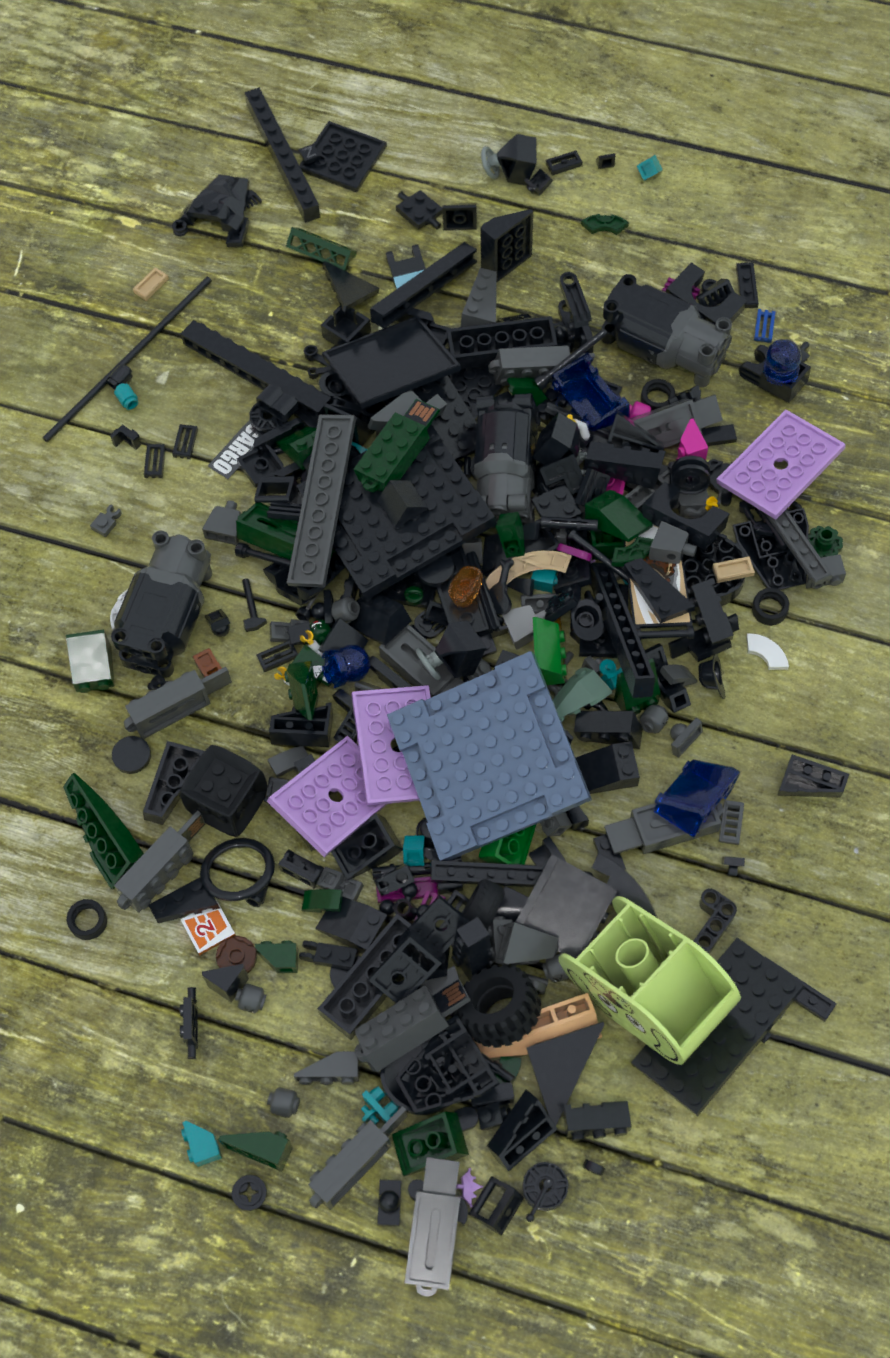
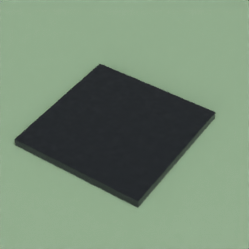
M419 316L322 352L324 360L361 409L461 371V365Z

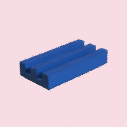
M758 309L754 341L772 342L776 311L770 313L768 312L769 310L762 312V309ZM762 316L764 317L762 337H758L760 318ZM770 317L769 336L765 338L767 319Z

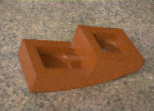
M210 648L193 656L204 678L222 669Z

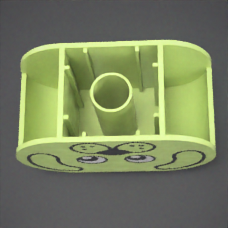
M616 896L612 900L613 908L617 913L615 918L576 959L562 953L558 958L559 963L577 988L583 994L588 993L591 1002L604 1014L669 1061L682 1065L741 1000L740 992L725 970L699 945L622 896Z

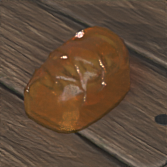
M465 566L452 580L448 593L455 605L464 608L468 607L478 595L483 580V574L479 568Z

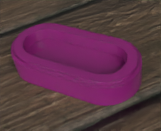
M561 543L558 544L556 549L586 561H590L592 557L588 552Z

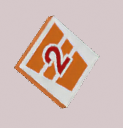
M221 907L215 910L212 908L202 910V913L194 914L193 912L180 919L199 955L220 945L225 939L236 936Z

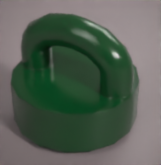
M411 586L406 589L404 594L405 601L409 605L416 606L423 601V591L419 587Z

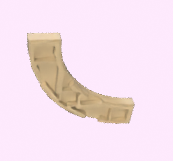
M533 551L525 553L524 556L512 558L514 565L509 570L506 584L522 574L535 570H555L566 573L572 555L557 551ZM501 565L485 580L488 590L499 582L502 570Z

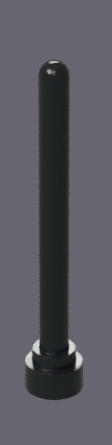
M602 329L548 373L535 377L534 381L540 389L544 390L548 386L547 384L550 383V379L607 335V331Z
M239 542L235 547V555L237 557L246 558L251 556L290 567V559L253 550L248 544Z

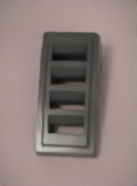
M724 800L719 842L739 845L744 811L743 802ZM726 817H735L737 820L726 819ZM725 824H726V825H733V826H737V827H736V828L725 827ZM724 832L734 833L736 837L724 835Z

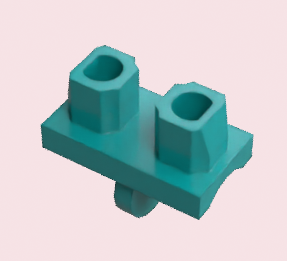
M605 659L599 665V670L603 674L600 678L611 690L616 689L617 675L623 671L621 667L616 670L614 661Z
M379 1086L370 1092L366 1090L362 1094L365 1102L372 1108L370 1110L366 1105L361 1108L365 1114L362 1121L365 1123L371 1120L375 1125L378 1124L379 1120L375 1116L376 1114L386 1123L399 1110L392 1102H389L384 1108L379 1105V1102L386 1097V1094Z

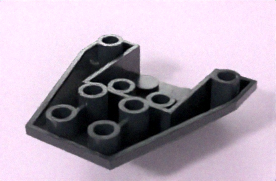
M804 508L788 511L808 539L809 524ZM762 520L756 522V523L764 524V523L762 522ZM751 521L732 525L736 542L741 546L746 557H750L754 570L766 588L783 590L806 584L807 574L788 547L782 549L774 536L755 534Z

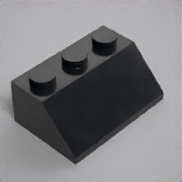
M376 594L368 600H365L364 596L361 595L357 600L360 612L357 619L351 622V627L360 634L386 646L412 620L401 603L381 594Z

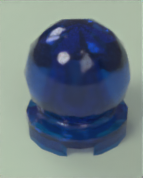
M790 339L774 341L766 351L763 373L766 375L767 381L772 384L783 386L784 383H793L799 374V365L802 359L801 350Z
M346 645L338 650L331 649L325 651L322 655V658H325V666H322L324 677L328 684H334V688L344 686L346 682L351 683L362 680L368 674L371 666L369 655L365 649L358 645Z

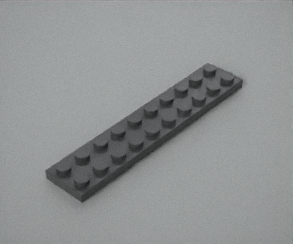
M319 415L288 573L287 584L289 586L325 588L356 423L354 415Z

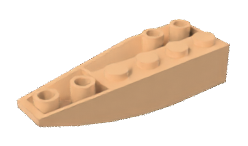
M585 993L542 1008L540 1016L537 1017V1024L532 1026V1031L528 1035L525 1034L519 1042L516 1040L512 1042V1045H502L500 1048H494L492 1045L491 1047H486L476 1041L475 1043L479 1050L490 1059L528 1055L526 1047L598 1024V1020L589 994Z

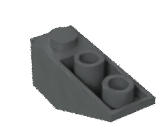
M337 1051L294 1073V1078L296 1082L302 1085H310L312 1082H320L323 1085H331L333 1082L352 1085L354 1082H359L360 1060L356 1057L355 1051Z

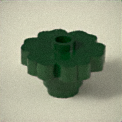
M817 526L810 530L808 541L820 558L838 555V552L842 551L843 538L838 536L836 529L830 526L825 528Z

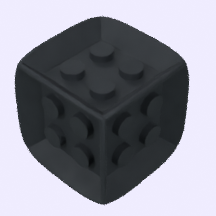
M211 745L204 751L187 776L182 786L180 797L185 809L192 815L199 811L206 824L227 835L238 837L246 829L262 804L268 785L264 773L253 763L227 749Z

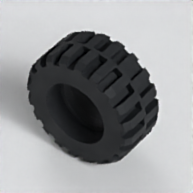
M504 964L501 967L493 965L491 966L492 968H484L479 974L475 973L471 976L472 979L464 984V988L471 1001L458 1008L457 1011L460 1020L474 1041L486 1047H491L492 1045L494 1048H500L502 1045L510 1046L516 1040L519 1042L525 1034L528 1035L532 1031L531 1027L537 1024V1017L541 1014V999L528 975L518 967ZM505 998H512L509 1004L502 1010L486 1014L494 1003Z

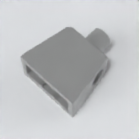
M531 605L511 609L507 614L502 615L516 650L534 640L533 617L544 619L545 610L535 614Z

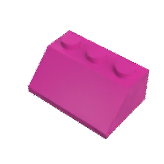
M693 418L689 420L680 439L676 460L685 456H698L706 460L708 446Z

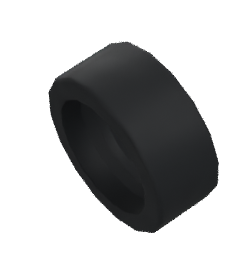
M662 379L648 381L642 388L641 403L649 405L651 411L669 405L668 400L656 403L647 397L648 393L656 390L666 393L668 400L675 397V389L668 381Z
M765 588L754 597L752 612L760 623L770 626L777 625L786 618L790 603L788 597L781 590ZM763 599H774L781 604L782 610L775 615L767 614L760 609V602Z
M83 899L70 907L66 921L68 928L75 937L82 940H91L104 932L107 926V915L98 902L92 899ZM85 909L95 910L99 916L96 926L87 931L78 929L75 923L77 915Z

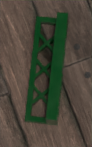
M291 227L286 244L287 248L319 261H326L344 271H347L350 259L355 258L357 254L356 250L298 227ZM294 236L299 237L301 245L297 247L292 245ZM314 243L316 251L309 252L306 245ZM325 248L328 249L331 254V256L327 259L323 258V255L321 253V251ZM340 254L346 256L343 265L338 264L336 256Z

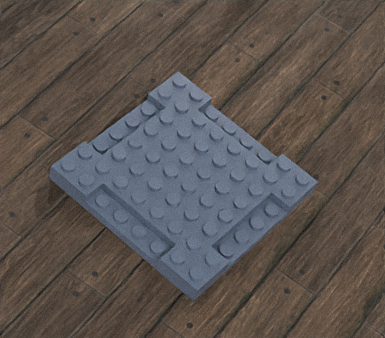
M532 651L495 666V670L427 700H418L387 714L399 750L403 753L428 822L426 824L440 861L455 859L592 800L535 654Z

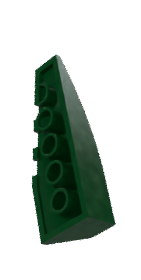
M72 773L63 788L71 808L77 812L76 820L78 825L83 827L85 832L83 838L85 843H89L91 847L90 855L110 888L115 889L114 885L144 853L109 805L76 773Z

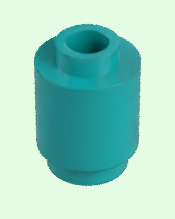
M122 383L116 387L114 394L121 405L127 410L134 409L138 405V397L130 385Z

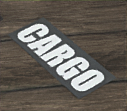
M250 419L208 465V467L227 479L240 467L236 458L252 451L254 440L259 437L252 430Z

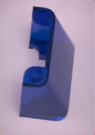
M586 353L552 374V386L556 392L559 391L582 419V422L587 424L588 430L593 432L612 426L617 410L629 418L630 403L625 397L621 398L620 395L616 396L600 377L597 367L594 368L591 365L593 361L591 355Z
M693 759L691 762L688 760L682 769L683 772L664 794L660 792L654 802L657 805L654 812L695 838L700 831L702 823L707 821L713 809L722 798L726 799L730 795L741 771L730 766Z

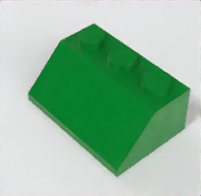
M533 617L534 654L546 685L565 683V676L568 675L567 665L564 664V659L567 658L566 648L563 647V642H566L564 630L561 631L558 623Z
M537 824L481 847L478 857L487 863L525 865Z

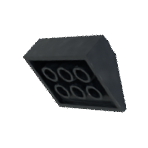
M532 209L492 218L480 227L481 268L497 272V282L532 256Z

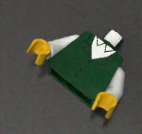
M307 630L305 632L308 634V640L303 635L300 636V640L307 642L308 646H303L292 663L312 661L317 688L320 683L330 687L334 681V676L328 674V658L318 650L320 645L316 640H312L313 633ZM285 667L277 668L282 673V676L276 673L274 674L275 679H283L284 683L290 686L289 682L285 680V671L287 669Z

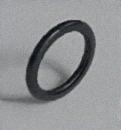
M235 838L227 840L213 848L204 858L200 868L201 884L210 895L220 900L231 902L249 899L260 893L271 881L275 871L274 856L269 848L254 839ZM245 847L254 849L262 855L265 862V871L260 880L253 886L241 891L228 892L217 888L211 881V865L222 853L234 848Z

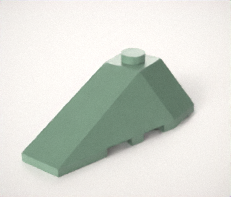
M585 667L578 669L575 675L569 678L554 697L553 702L560 720L563 722L565 720L564 716L576 715L581 712V707L589 703L593 706L613 692L594 670Z

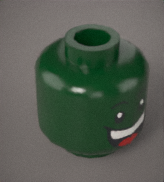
M314 620L310 623V630L313 633L312 640H316L319 645L322 644L331 629L325 623V620Z

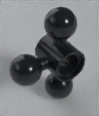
M410 883L402 887V894L405 896V899H399L395 904L389 899L383 900L379 905V910L387 916L395 912V914H399L406 921H412L416 918V915L419 917L429 905L422 904L417 908L411 903L412 898L418 893V887L416 884ZM409 906L408 911L403 914L404 908Z

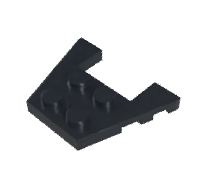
M533 522L523 525L524 539L538 540L540 523ZM498 533L485 537L482 572L484 576L488 577L501 565L499 560L507 561L514 558H506ZM516 577L507 584V587L526 596H533L534 579Z

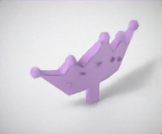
M468 1168V1171L461 1177V1184H457L456 1188L462 1189V1198L472 1208V1198L477 1197L473 1192L479 1188L482 1189L483 1186L473 1182L476 1177L470 1175L471 1168Z

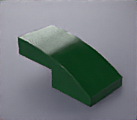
M336 889L304 891L301 910L322 913V910L340 912L343 892Z

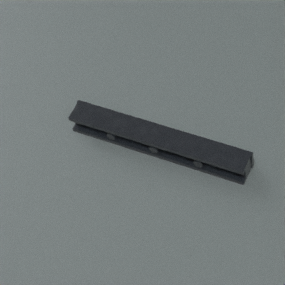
M467 242L460 244L370 308L371 322L383 329L391 325L475 265L477 260L474 259V253L477 252V249L467 244Z

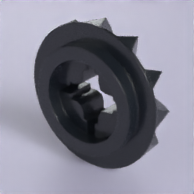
M255 1175L243 1176L233 1186V1201L242 1210L252 1211L257 1209L265 1201L266 1186ZM249 1184L252 1191L258 1192L252 1195L251 1202H249L246 1195H243L244 1192L248 1191Z

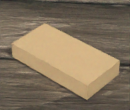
M155 267L133 288V292L147 301L169 280V277Z
M749 556L712 565L717 583L750 577L755 574Z

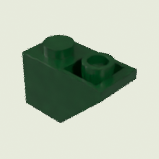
M509 377L507 379L510 385L508 389L513 396L515 394L532 393L537 406L547 399L543 390L540 389L533 378Z
M519 513L500 514L496 528L506 558L524 556V533Z
M262 941L261 944H255L257 954L276 973H298V947L296 943L282 941L281 943L273 944L271 941Z

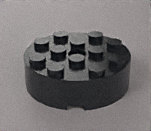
M720 533L706 550L697 547L694 557L683 554L688 597L693 585L714 578L716 583L713 584L716 594L720 595L722 600L720 601L721 606L730 603L739 595L745 578L717 583L712 568L714 563L746 557L743 549L737 542L734 543L726 535Z

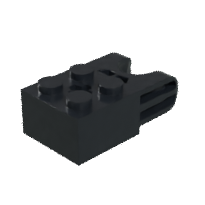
M759 345L754 351L755 360L759 364L746 361L741 364L738 370L743 379L790 403L808 382L811 366L782 351L778 353L765 345Z

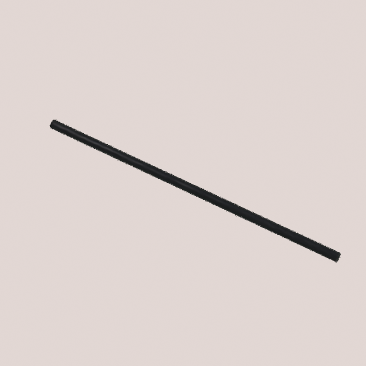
M207 276L42 437L43 440L48 443L108 384L109 375L119 365H127L212 280Z

